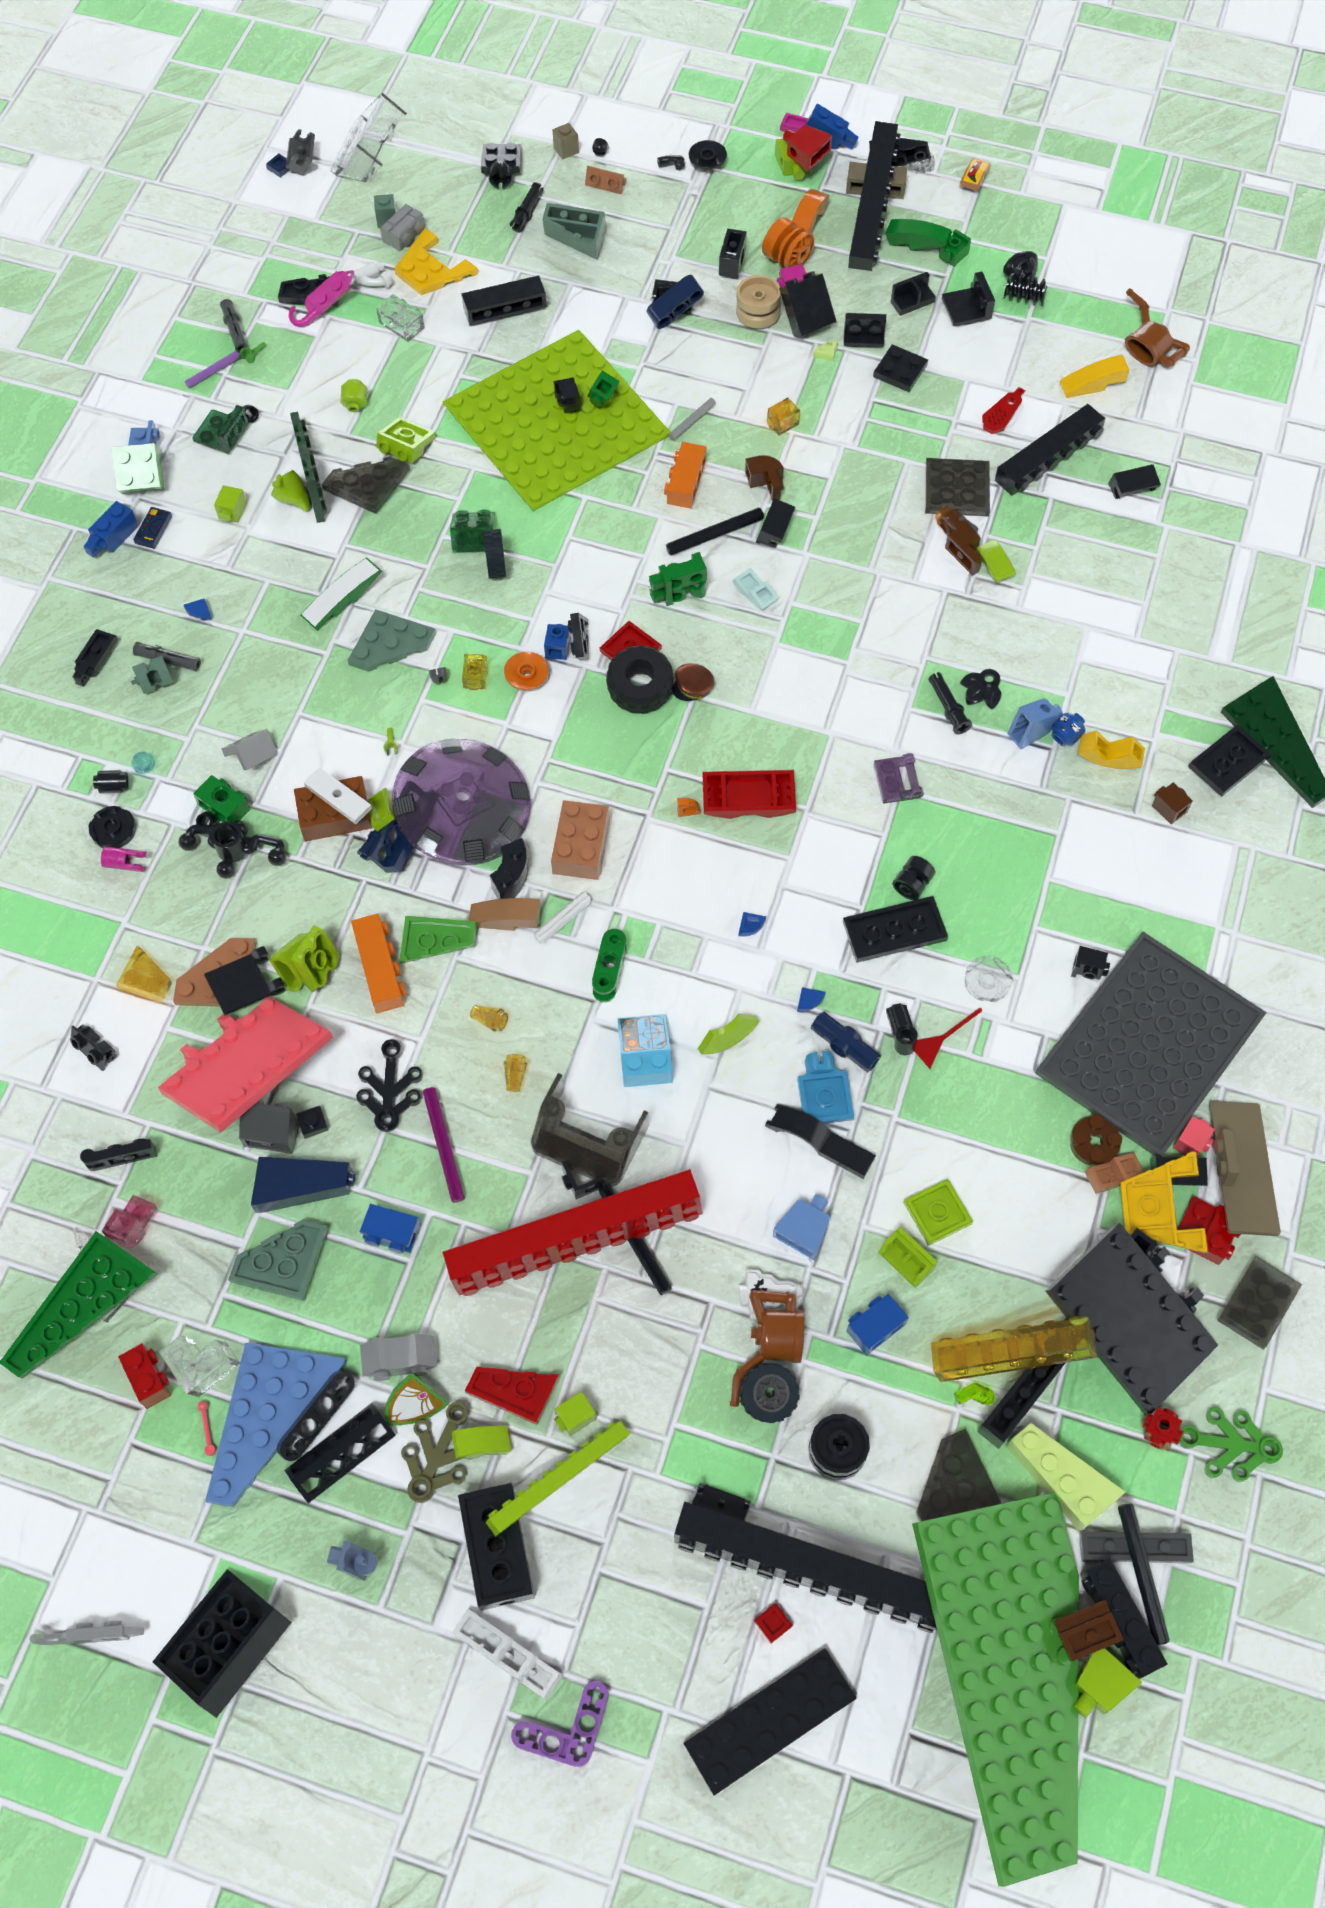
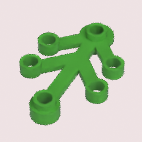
M1218 1407L1209 1409L1206 1413V1419L1210 1424L1217 1425L1227 1438L1200 1434L1199 1430L1191 1425L1182 1428L1184 1430L1183 1435L1188 1434L1192 1439L1191 1443H1187L1182 1435L1179 1444L1185 1449H1192L1197 1445L1227 1449L1218 1459L1211 1460L1205 1465V1474L1210 1478L1220 1476L1223 1468L1243 1452L1254 1453V1455L1244 1465L1239 1464L1232 1469L1231 1475L1237 1482L1247 1480L1250 1473L1261 1463H1276L1283 1455L1281 1443L1272 1436H1264L1251 1421L1250 1415L1245 1411H1239L1233 1416V1424L1239 1429H1245L1254 1442L1244 1440L1224 1417V1412ZM1211 1412H1216L1219 1415V1420H1214L1211 1417ZM1238 1416H1243L1246 1419V1424H1241L1238 1421ZM1265 1446H1269L1272 1449V1455L1264 1451ZM1210 1465H1215L1217 1467V1474H1214L1210 1471ZM1237 1469L1244 1471V1478L1237 1475Z

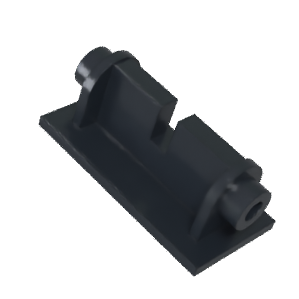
M84 1024L78 1028L74 1025L71 1026L70 1042L76 1050H80L92 1065H96L101 1071H104L105 1062H112L117 1057L115 1049L105 1040L96 1044L101 1037L90 1026H85Z

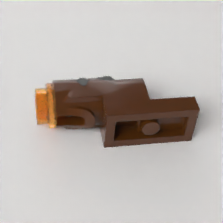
M948 506L942 507L936 513L935 519L947 535L945 549L973 576L979 572L982 562L980 554L976 551V547L979 546L981 540L980 535L977 533L978 527L955 509Z

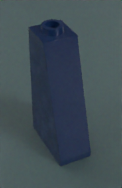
M259 1157L251 1206L255 1213H264L349 1195L350 1186L355 1185L356 1173L352 1170L349 1162Z

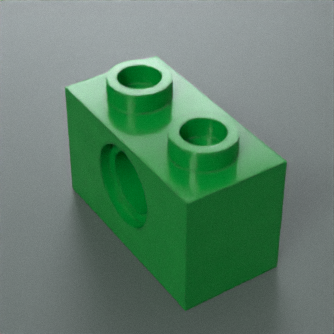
M213 775L193 793L197 805L205 811L215 814L216 818L221 822L241 820L250 811L247 803L248 798L239 790L234 791L224 779H217Z

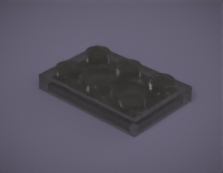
M1255 1256L1217 1321L1264 1350L1302 1284L1258 1256Z

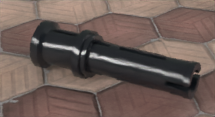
M937 672L938 678L934 673L928 680L945 708V717L952 723L953 732L957 735L967 732L972 727V722L965 716L964 707L956 702L942 673Z

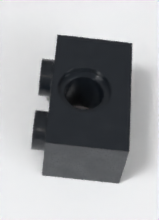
M727 228L719 256L720 276L739 277L746 252L747 231Z

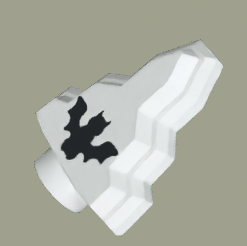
M746 1269L745 1285H739L741 1307L748 1306L751 1321L757 1320L749 1298L750 1292L753 1290L760 1291L762 1289L763 1291L783 1293L787 1291L795 1294L796 1299L802 1296L801 1285L789 1280L778 1281L773 1275L761 1274L759 1270ZM762 1302L764 1310L768 1308L777 1309L780 1304H785Z

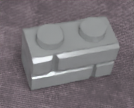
M405 204L380 228L383 242L389 246L392 245L398 251L405 245L408 246L417 234H420L425 227L423 214Z

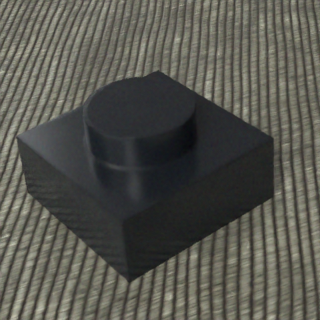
M320 1105L296 1113L305 1139L329 1131Z

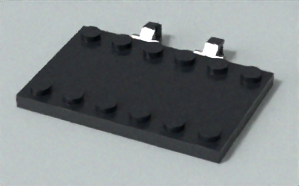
M1115 1223L1045 1292L1143 1414L1148 1415V1413L1152 1414L1212 1353L1218 1344L1193 1314L1197 1310L1194 1305L1204 1296L1198 1287L1189 1288L1187 1295L1176 1293L1161 1274L1163 1269L1160 1265L1165 1262L1164 1258L1171 1255L1167 1248L1157 1247L1152 1253L1150 1250L1144 1253L1121 1223Z

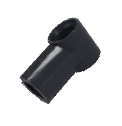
M901 1003L894 1004L886 1009V1015L895 1041L894 1048L901 1055H910L915 1051L918 1034L913 1027L907 1005ZM907 1038V1039H909V1040H911V1041H910V1042H903L901 1039Z

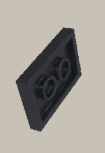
M1236 725L1192 760L1188 767L1222 797L1268 760L1271 754L1242 728Z

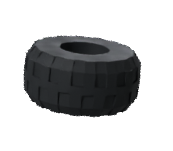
M638 645L627 647L615 655L609 663L606 682L610 697L618 707L630 713L645 714L659 709L667 702L673 689L674 677L672 666L663 653L653 647ZM635 674H645L652 679L645 685H635L628 681Z

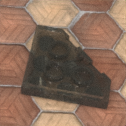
M391 456L371 464V461L355 464L354 468L333 469L322 483V488L324 491L377 514L410 471L409 464Z
M963 1429L941 1439L916 1510L919 1521L1002 1504L967 1430Z

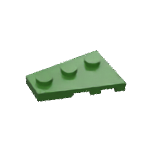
M405 916L399 959L400 964L474 947L477 928L476 921Z

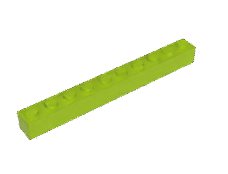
M621 1420L616 1424L612 1422L606 1427L607 1431L604 1433L602 1431L597 1433L593 1437L595 1440L591 1443L589 1440L585 1442L579 1452L575 1450L569 1454L567 1461L561 1460L555 1465L556 1469L552 1472L550 1469L546 1471L540 1481L536 1479L530 1483L528 1490L524 1491L522 1489L515 1495L516 1499L513 1501L507 1500L502 1504L503 1508L500 1511L495 1509L488 1515L489 1519L486 1521V1524L495 1536L499 1535L625 1440L630 1433Z

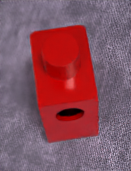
M803 125L796 132L787 129L783 134V140L788 142V157L809 172L831 151L832 135L808 125Z

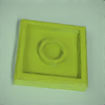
M949 1179L903 1201L928 1246L973 1224L972 1218Z

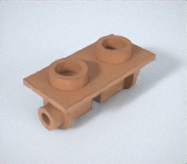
M587 165L586 186L622 194L623 185L625 186L627 181L624 174Z

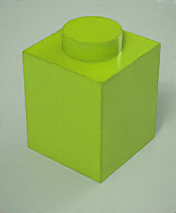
M222 486L214 504L218 519L239 522L247 504L243 489Z
M582 1391L555 1408L557 1417L554 1418V1421L561 1432L566 1430L569 1436H572L597 1419L595 1411Z

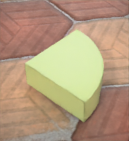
M827 341L826 344L818 345L813 352V357L833 361L838 341Z

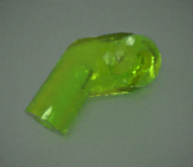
M972 1383L954 1392V1397L959 1405L971 1399L984 1405H991L995 1401L993 1391L978 1383Z

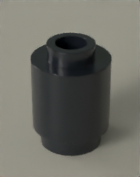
M121 770L98 771L97 775L93 776L94 789H98L100 794L122 793L123 790H128L129 788L128 774Z

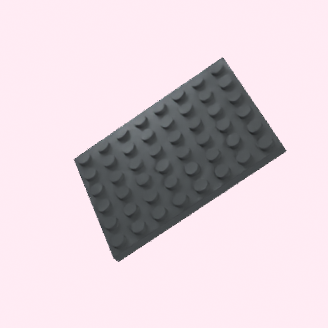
M1142 932L1036 1069L1035 1074L1094 1115L1102 1116L1106 1121L1114 1125L1120 1133L1155 1157H1163L1267 1012L1153 937Z

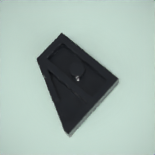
M579 612L570 614L571 620H568V629L570 634L573 635V642H571L572 655L580 661L588 660L589 636L585 632L588 618Z

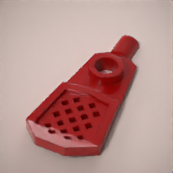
M1018 387L1014 392H1008L982 415L983 430L991 434L1004 431L1022 402L1021 396L1026 390Z

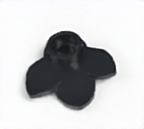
M985 669L981 673L971 672L965 675L960 682L962 686L968 688L966 691L967 705L977 704L983 700L991 710L998 705L1001 699V691L998 687L1000 675L996 670ZM991 676L993 680L987 682L985 678Z

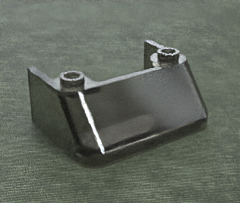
M558 1073L538 1113L531 1138L533 1152L561 1166V1162L567 1161L570 1170L592 1180L602 1177L603 1185H618L622 1181L649 1127V1112L643 1111L634 1131L619 1127L611 1131L607 1140H603L562 1122L565 1115V1105L560 1100V1097L564 1091L563 1075Z

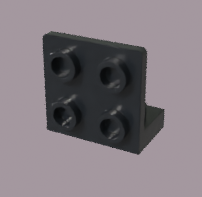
M982 271L974 274L971 288L942 294L943 303L954 326L992 318L995 299Z

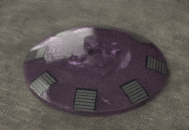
M455 738L430 743L417 750L404 762L394 781L392 808L401 832L419 851L435 860L448 864L477 865L502 856V846L521 838L529 820L531 799L524 776L514 762L505 754L479 741ZM464 792L469 796V799L460 800L457 794Z

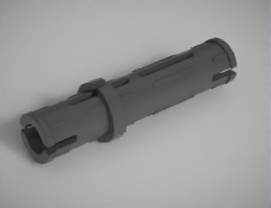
M224 299L220 302V307L224 314L223 321L228 326L235 350L240 353L241 349L248 347L241 330L240 318L238 313L235 312L233 302L230 299Z
M135 642L133 646L134 656L148 659L162 656L167 664L190 669L195 672L199 670L201 665L199 657L162 649L159 645L151 646Z

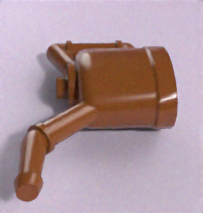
M1129 288L1126 294L1139 306L1142 325L1125 338L1127 350L1137 361L1144 365L1154 366L1160 362L1168 368L1174 366L1182 356L1188 353L1190 350L1189 344L1172 338L1168 328L1163 324L1150 321L1149 304L1136 294L1133 289ZM1172 348L1178 349V350H1177L1174 354H1172L1170 357H1167V356L1165 355V354H1167Z
M762 1289L750 1292L749 1298L757 1319L756 1328L751 1327V1338H755V1345H759V1351L743 1366L736 1369L732 1379L730 1406H739V1390L741 1386L739 1384L744 1378L743 1375L750 1371L751 1367L759 1365L764 1360L801 1363L805 1317L804 1310H796L795 1294L787 1291L786 1293L763 1291ZM762 1302L785 1303L786 1308L785 1310L770 1308L764 1310Z

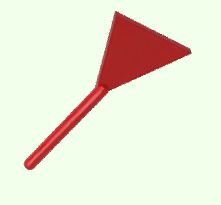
M982 1008L975 1010L943 1035L917 1040L914 1052L931 1069L943 1041L981 1013Z

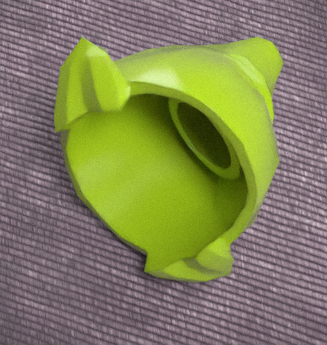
M294 470L287 471L284 475L278 474L276 480L272 482L274 488L271 496L279 502L293 504L305 512L310 511L309 496L301 477Z

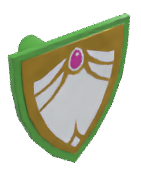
M411 1373L392 1390L388 1397L384 1411L385 1420L389 1425L414 1424L419 1420L429 1419L444 1409L449 1403L422 1382L421 1377Z

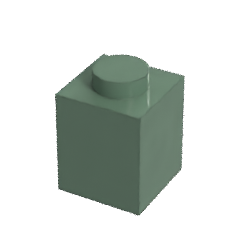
M393 194L374 196L378 228H381L396 213Z

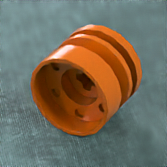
M781 217L768 230L762 244V253L772 261L778 262L781 267L787 268L801 264L804 265L813 250L814 236L804 228L798 227L796 223L787 217Z

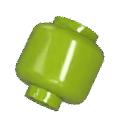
M349 379L341 385L340 403L348 411L358 412L367 405L368 389L365 384L358 379Z

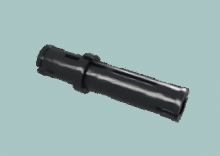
M534 182L522 204L516 208L515 216L510 222V227L513 226L512 229L514 231H520L524 222L529 220L531 210L543 192V187H541L540 183Z

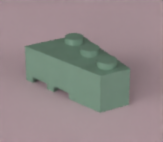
M547 203L542 219L545 235L598 260L606 230L605 212Z

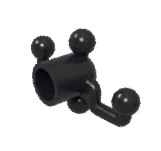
M241 820L234 822L224 821L215 827L192 825L178 840V844L183 850L190 851L197 845L195 834L209 835V846L216 849L218 856L223 860L218 863L216 872L224 879L232 877L235 873L233 862L241 860L245 854L254 853L259 843L275 847L268 853V860L272 865L281 866L286 861L285 845L282 840L263 834L247 837L248 826Z

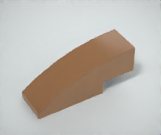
M507 898L473 903L470 908L469 921H476L477 928L515 931L516 927L538 929L541 910L540 899Z

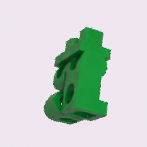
M700 552L691 554V560L682 563H671L667 567L665 564L658 566L659 573L649 576L651 586L649 591L653 603L665 601L666 606L673 605V602L685 600L687 592L699 598H703L706 595L707 568Z

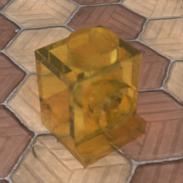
M464 654L463 688L486 690L488 674L487 655Z

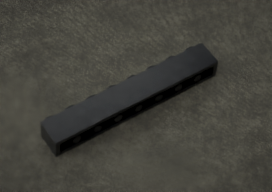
M875 121L848 268L872 271L873 263L877 264L879 251H876V246H880L882 239L879 229L884 228L885 217H882V213L887 212L888 200H885L886 195L890 196L892 184L888 183L889 178L893 179L895 166L891 165L892 162H896L898 150L895 149V145L899 146L901 133H897L898 124Z

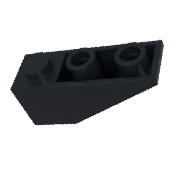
M900 138L899 146L895 145V149L898 150L896 162H892L891 166H901L930 159L931 154L928 141Z

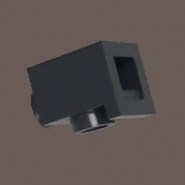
M574 377L553 381L555 399H557L558 406L562 405L564 413L580 410V396Z
M1079 946L1075 955L1071 977L1075 978L1077 974L1087 979L1100 980L1101 976L1107 977L1110 963L1106 962L1108 953Z

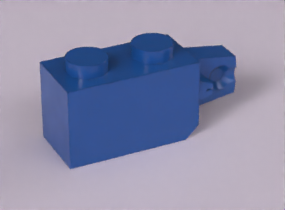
M818 103L805 125L831 134V149H836L839 144L853 149L859 136L848 129L850 124L848 121Z
M115 501L88 529L90 536L84 545L86 553L94 558L104 549L108 552H115L139 527L133 510Z

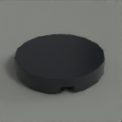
M109 806L97 811L93 815L92 822L90 821L88 825L92 840L101 848L105 846L121 848L134 838L136 832V822L132 814L127 809H121L119 806Z

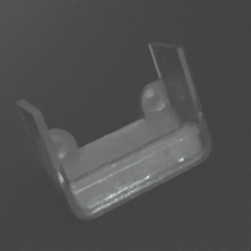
M381 93L352 124L330 172L336 177L360 182H367L369 180L371 182L383 165L376 159L383 143L386 140L389 142L392 140L396 133L394 131L396 125L407 113L384 93Z

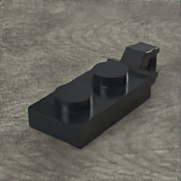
M98 629L94 631L75 660V673L72 676L75 684L84 687L90 676L94 677L95 673L97 674L118 641L116 635Z

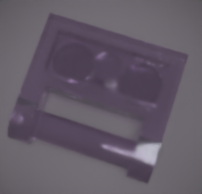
M907 753L901 757L874 760L875 774L883 804L918 799L924 795L923 788L919 786L914 766L916 761L913 753ZM899 767L906 768L911 787L909 790L904 789Z

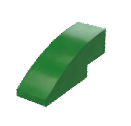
M891 219L885 234L890 246L908 244L910 250L947 246L952 230L927 221Z

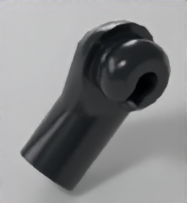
M669 154L657 157L658 167L675 164L677 170L685 167V159L682 155Z

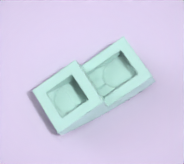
M751 567L733 580L734 585L741 593L761 610L779 599V596L768 582H762Z

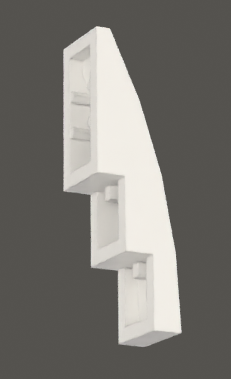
M470 1609L466 1611L452 1632L459 1639L546 1701L563 1677L559 1672L538 1659L534 1654Z

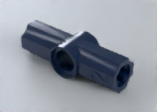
M825 1011L820 1013L811 1025L810 1029L826 1040L838 1056L842 1058L848 1057L867 1073L876 1066L881 1058L877 1051L862 1041L860 1034L850 1026L844 1027Z

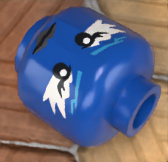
M1069 712L1062 714L1052 725L1053 733L1051 735L1053 739L1061 746H1073L1086 732L1085 720L1078 713L1074 715Z

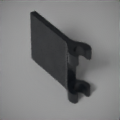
M264 946L255 949L245 957L204 974L224 1016L266 997L280 995L285 992V985L281 977L267 984L257 965L269 960Z

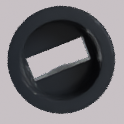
M596 138L592 146L594 154L597 156L605 155L608 149V142L605 139Z
M248 404L241 408L240 414L245 421L252 423L258 419L259 412L256 407ZM246 410H248V412L252 415L250 418L247 415Z
M206 811L197 816L196 824L207 825L210 820L209 826L215 827L217 818L215 814Z

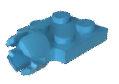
M822 1051L820 1064L817 1052L806 1055L804 1061L806 1074L797 1076L802 1111L815 1117L823 1124L854 1120L847 1071L836 1069L834 1056L829 1051Z

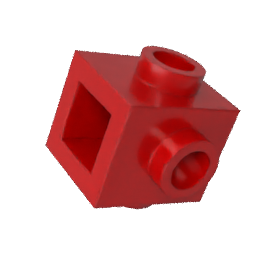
M1157 1408L1154 1415L1148 1413L1142 1427L1146 1429L1144 1439L1157 1449L1169 1451L1173 1443L1178 1445L1184 1433V1430L1180 1429L1182 1420L1172 1410ZM1159 1423L1162 1424V1425H1164V1426H1166V1427H1168V1429H1167V1430L1161 1429V1428L1159 1427Z

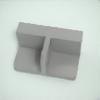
M267 729L251 733L221 748L225 757L237 754L243 770H248L277 755Z

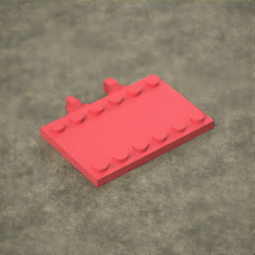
M269 996L242 1019L238 1017L234 1020L230 1015H221L217 1020L223 1030V1035L205 1049L201 1048L197 1051L194 1046L189 1047L188 1043L180 1048L186 1065L169 1077L158 1089L163 1096L221 1133L327 1044L333 1036L328 1029Z

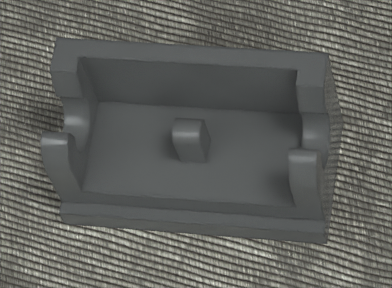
M298 129L294 136L289 138L285 168L303 176L312 163L315 134L310 132L306 138H301L302 129Z

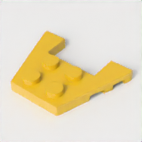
M427 228L423 229L394 268L396 276L422 296L445 287L444 284L451 281L457 283L463 280L462 277L470 274L473 277L478 274V268L467 259L449 269L427 251L439 242L438 237Z
M1190 1152L1186 1156L1169 1161L1165 1165L1120 1182L1125 1229L1130 1235L1138 1228L1156 1242L1208 1253L1205 1228L1177 1230L1172 1178L1199 1176L1196 1152Z

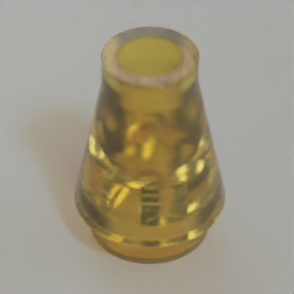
M474 1005L470 1012L472 1019L477 1020L494 1032L497 1030L502 1031L508 1021V1014L501 1008Z
M509 1054L506 1055V1060L503 1061L507 1091H521V1084L528 1064L525 1062L526 1057L523 1055Z

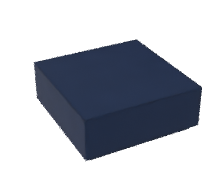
M280 153L266 163L267 170L280 178L290 171V169L285 168L286 157Z

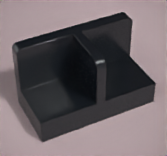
M928 272L893 285L890 303L900 316L935 303L936 296L928 286L930 276Z

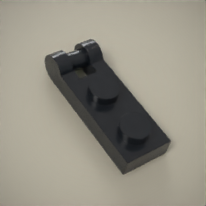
M145 1138L136 1139L130 1144L110 1145L107 1149L95 1152L92 1149H85L80 1154L81 1161L90 1171H98L157 1157L155 1145L151 1139Z

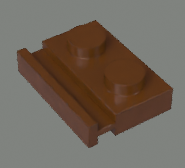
M1106 1600L1053 1621L1070 1662L1124 1640L1112 1612H1110Z

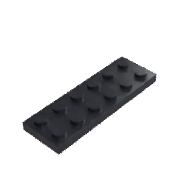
M824 1648L684 1742L683 1745L711 1793L715 1796L857 1698L830 1654Z

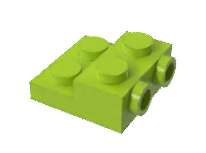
M398 417L377 433L376 448L384 454L396 456L400 461L413 463L423 455V448L435 439V432L402 417Z

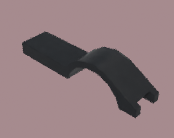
M779 1104L775 1106L774 1110L776 1113L771 1121H766L765 1127L776 1133L779 1131L787 1132L799 1137L811 1145L819 1156L862 1179L865 1178L876 1155L831 1132L821 1121L803 1111Z

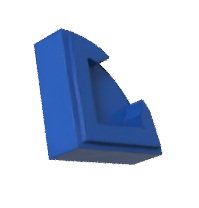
M205 598L184 604V608L189 616L200 618L203 621L212 619Z
M743 912L738 936L746 937L759 932L766 922V916Z
M802 987L797 1012H809V1010L816 1008L823 1002L826 992Z

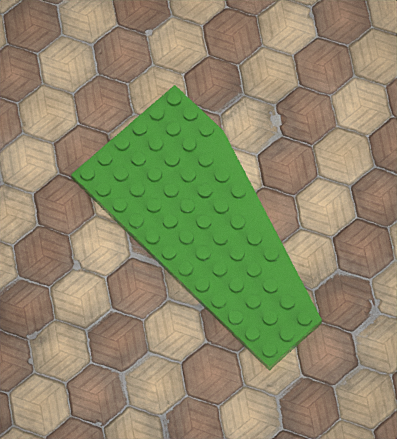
M1053 1492L912 1523L998 1886L1006 1887L1078 1864V1710L1074 1707L1078 1700V1687L1075 1685L1078 1679V1659L1073 1662L1069 1661L1053 1621L1079 1611V1574L1059 1498Z

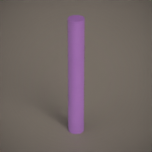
M234 351L185 381L186 386L191 388L240 358L238 352Z

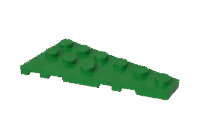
M95 1231L0 1360V1364L17 1377L23 1379L157 1276L158 1273Z

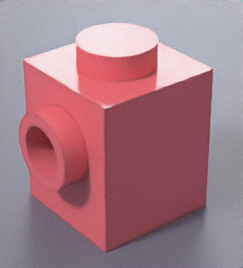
M1192 1116L1173 1149L1185 1156L1190 1152H1196L1198 1157L1202 1150L1207 1153L1214 1142L1211 1135L1215 1129L1210 1127L1209 1123L1205 1120Z

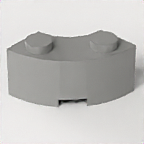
M414 1333L397 1338H376L360 1345L362 1376L374 1377V1381H385L390 1379V1376L411 1373L415 1376H423L427 1374V1370L437 1367L435 1336Z

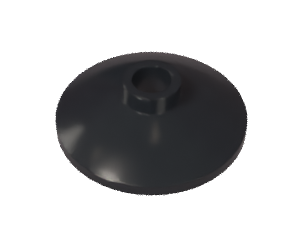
M703 140L691 146L688 157L690 162L697 168L710 170L724 164L727 158V151L722 144L716 141Z

